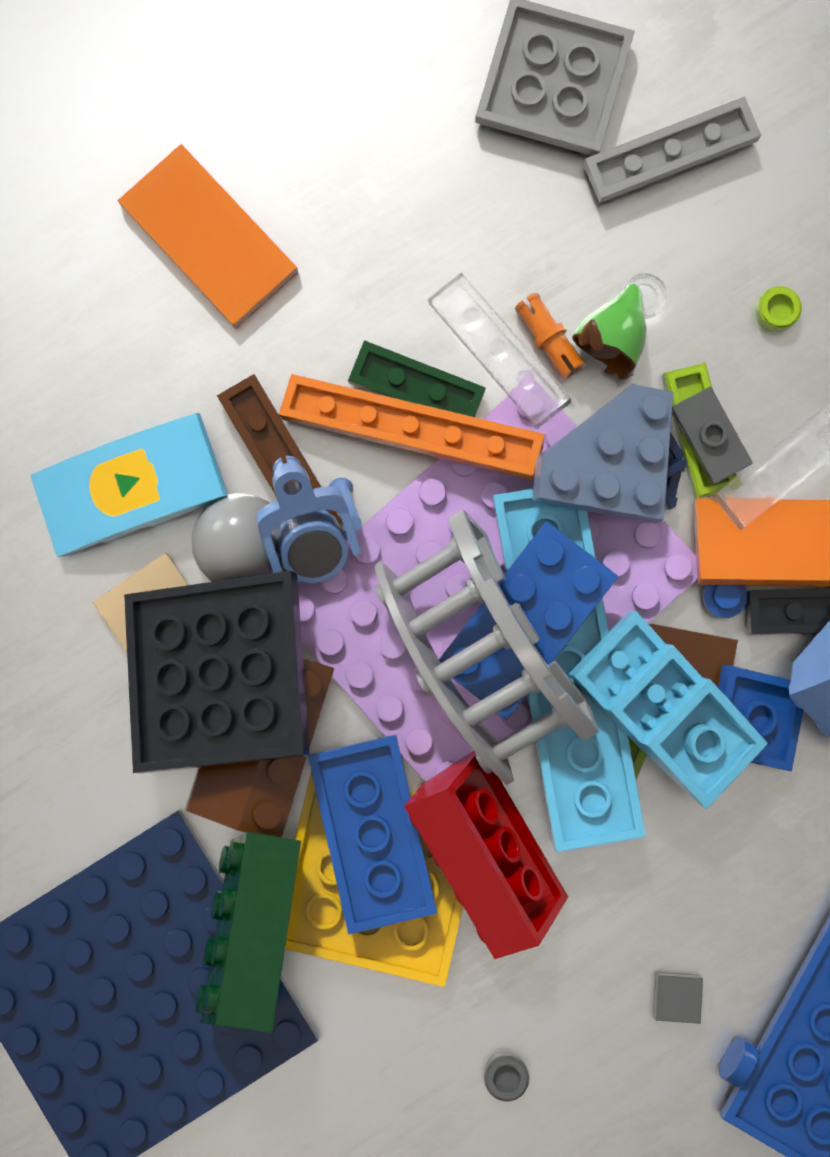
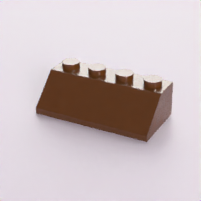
M303 658L310 748L334 668ZM307 756L199 767L185 810L241 832L282 837Z

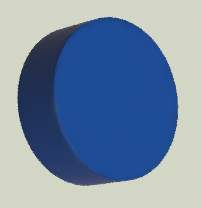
M742 1037L735 1039L728 1046L719 1066L720 1078L735 1087L745 1084L753 1075L758 1064L759 1051L757 1046Z

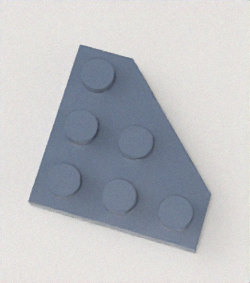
M632 384L553 446L549 447L536 458L532 501L651 523L663 521L673 392Z

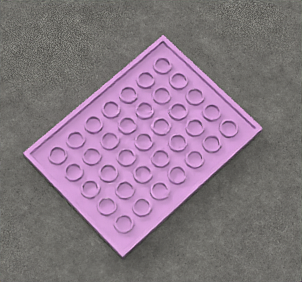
M532 376L525 380L483 418L484 420L545 434L542 453L577 427ZM438 458L368 520L359 531L355 532L362 553L353 556L348 539L346 540L348 557L344 567L336 576L319 583H298L302 644L320 664L334 668L332 678L385 737L397 735L401 755L425 782L474 750L454 726L435 696H428L421 688L416 676L419 669L404 644L389 609L383 605L376 593L375 587L379 584L374 565L382 561L398 577L450 545L449 540L454 535L448 518L464 509L487 534L496 559L505 575L492 497L498 494L533 489L534 486L533 480ZM587 511L595 558L619 576L603 597L609 631L629 611H637L647 623L651 622L698 579L696 555L664 520L658 523H651ZM457 561L409 592L417 617L468 586L467 580L472 577L465 562ZM478 601L425 633L438 659L481 604ZM453 678L451 679L469 707L481 701ZM527 696L507 721L497 713L482 721L483 725L498 741L505 739L532 723Z

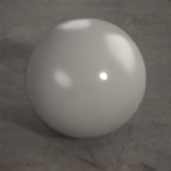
M234 493L210 503L201 512L192 532V553L198 568L211 582L273 573L256 522V514L260 509L270 504L269 501L253 494ZM281 524L271 533L277 552H279L278 532Z

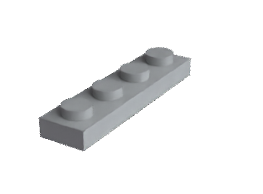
M744 96L585 158L583 166L598 202L602 203L758 142L761 133Z

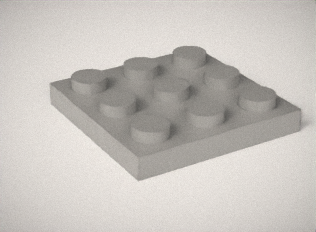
M510 0L475 116V123L591 156L600 153L635 31L527 0Z

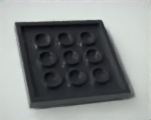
M284 571L124 594L133 773L144 774L310 756L297 573Z

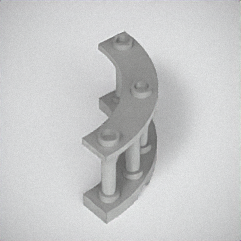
M462 509L448 518L454 537L449 540L450 545L399 577L382 561L374 565L379 581L375 590L380 601L389 609L402 640L419 669L416 676L423 691L428 696H435L454 726L475 751L476 759L481 768L487 774L494 772L508 785L514 781L508 757L560 727L565 730L571 727L583 741L599 733L585 695L570 680L556 660L547 664L534 646L540 637L520 604L515 603L510 606L499 586L506 578L496 559L487 534ZM457 561L465 562L472 577L467 580L468 586L417 617L409 592ZM477 601L480 604L485 602L497 623L493 626V632L440 663L425 633ZM503 647L506 650L512 648L525 668L522 670L523 676L469 707L451 679ZM531 692L536 695L542 692L551 703L552 711L505 739L498 741L483 725L482 721Z

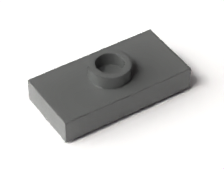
M711 386L672 406V414L711 486L753 464Z

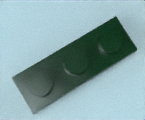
M365 340L348 379L349 384L374 394L471 417L476 416L486 387Z

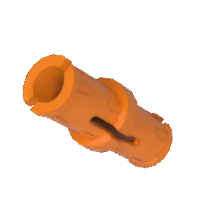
M533 293L526 298L535 310V314L531 312L523 300L516 305L515 310L536 337L534 340L536 347L539 350L544 349L560 373L562 380L568 379L574 373L565 362L566 358H568L577 372L586 363L565 336L567 330L562 322L556 323L540 299V295Z

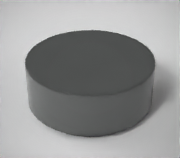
M502 1052L494 1055L487 1062L484 1069V1082L488 1092L494 1098L509 1102L520 1098L525 1093L529 1085V1073L525 1062L519 1056L510 1052Z

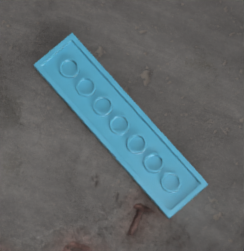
M533 489L493 495L505 572L508 571L546 521L595 558L587 511L533 502ZM603 598L555 659L570 680L588 699L599 733L583 741L571 727L566 730L560 727L536 741L554 850L556 852L646 837L628 736L568 675L609 632ZM531 692L527 695L532 722L552 711L551 703L542 692L537 695Z

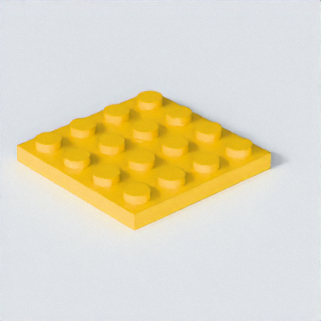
M310 772L295 840L301 841L286 938V950L445 987L463 906L457 901L453 888L441 868L434 862L431 851L419 833L437 914L348 935L312 772Z

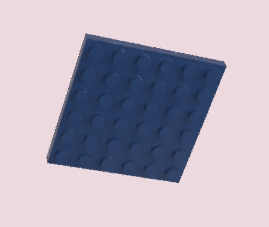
M181 809L0 922V1042L69 1157H137L319 1041L317 1032L282 975L280 977L272 1033L200 1023L202 1014L195 1011L196 998L199 986L201 984L207 985L210 966L203 964L204 951L208 937H215L217 919L211 918L212 903L216 891L222 892L224 880Z

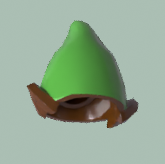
M634 283L626 286L616 298L586 317L575 329L572 340L582 351L593 359L607 365L605 373L608 375H618L619 379L623 380L633 376L646 339L647 327L640 288Z

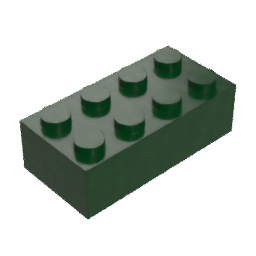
M245 832L232 839L230 846L223 847L219 861V873L225 874L222 892L216 891L211 910V918L217 919L215 937H208L203 958V964L210 966L207 985L201 984L199 986L196 998L195 1011L202 1014L200 1023L272 1033L301 847L300 840Z

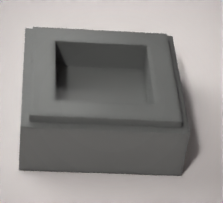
M656 972L653 1018L656 1021L701 1024L703 978L700 975Z

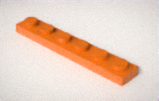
M294 374L290 376L279 412L282 420L533 481L536 458L542 453L545 443V434Z

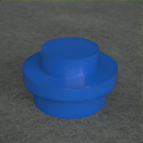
M705 585L704 605L716 617H734L741 613L747 604L748 593L745 586Z

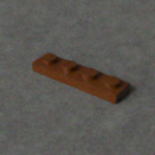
M255 374L217 395L274 494L272 482L274 475L273 466L279 458L282 459L283 464H286V456L295 457L300 461L302 467L308 473L313 489L321 487ZM326 510L327 512L336 517V519L342 527L343 523L337 512L332 510Z

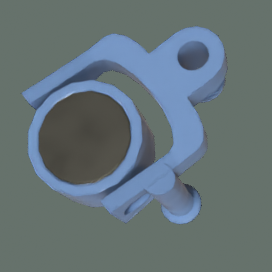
M286 456V464H283L282 459L279 458L274 463V475L272 478L277 501L266 505L256 514L258 530L273 573L283 572L280 562L282 560L286 571L297 573L298 581L310 584L324 582L336 576L344 567L348 557L346 539H348L353 556L362 553L355 533L359 531L362 524L352 497L353 484L347 478H336L328 487L313 489L308 473L297 458ZM326 510L336 511L340 514L345 531L342 530L336 517ZM281 524L278 532L279 552H277L271 533Z

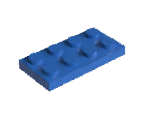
M546 521L505 573L506 580L501 582L499 586L510 606L515 603L520 604L540 637L534 646L545 662L550 664L557 658L619 576ZM485 602L480 605L439 658L440 663L493 632V626L497 623ZM503 647L453 679L479 700H483L523 676L522 670L525 668L512 648L506 650ZM526 696L497 712V714L507 721Z
M397 735L310 754L308 756L348 935L437 914L419 831L412 825L409 814L404 807L411 796Z

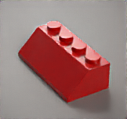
M472 751L423 783L406 802L404 807L409 814L412 825L418 829L431 851L434 862L441 868L453 888L457 901L464 907L476 927L479 938L486 944L493 958L498 959L539 946L567 901L568 895L500 778L494 772L487 774L479 765L475 751Z

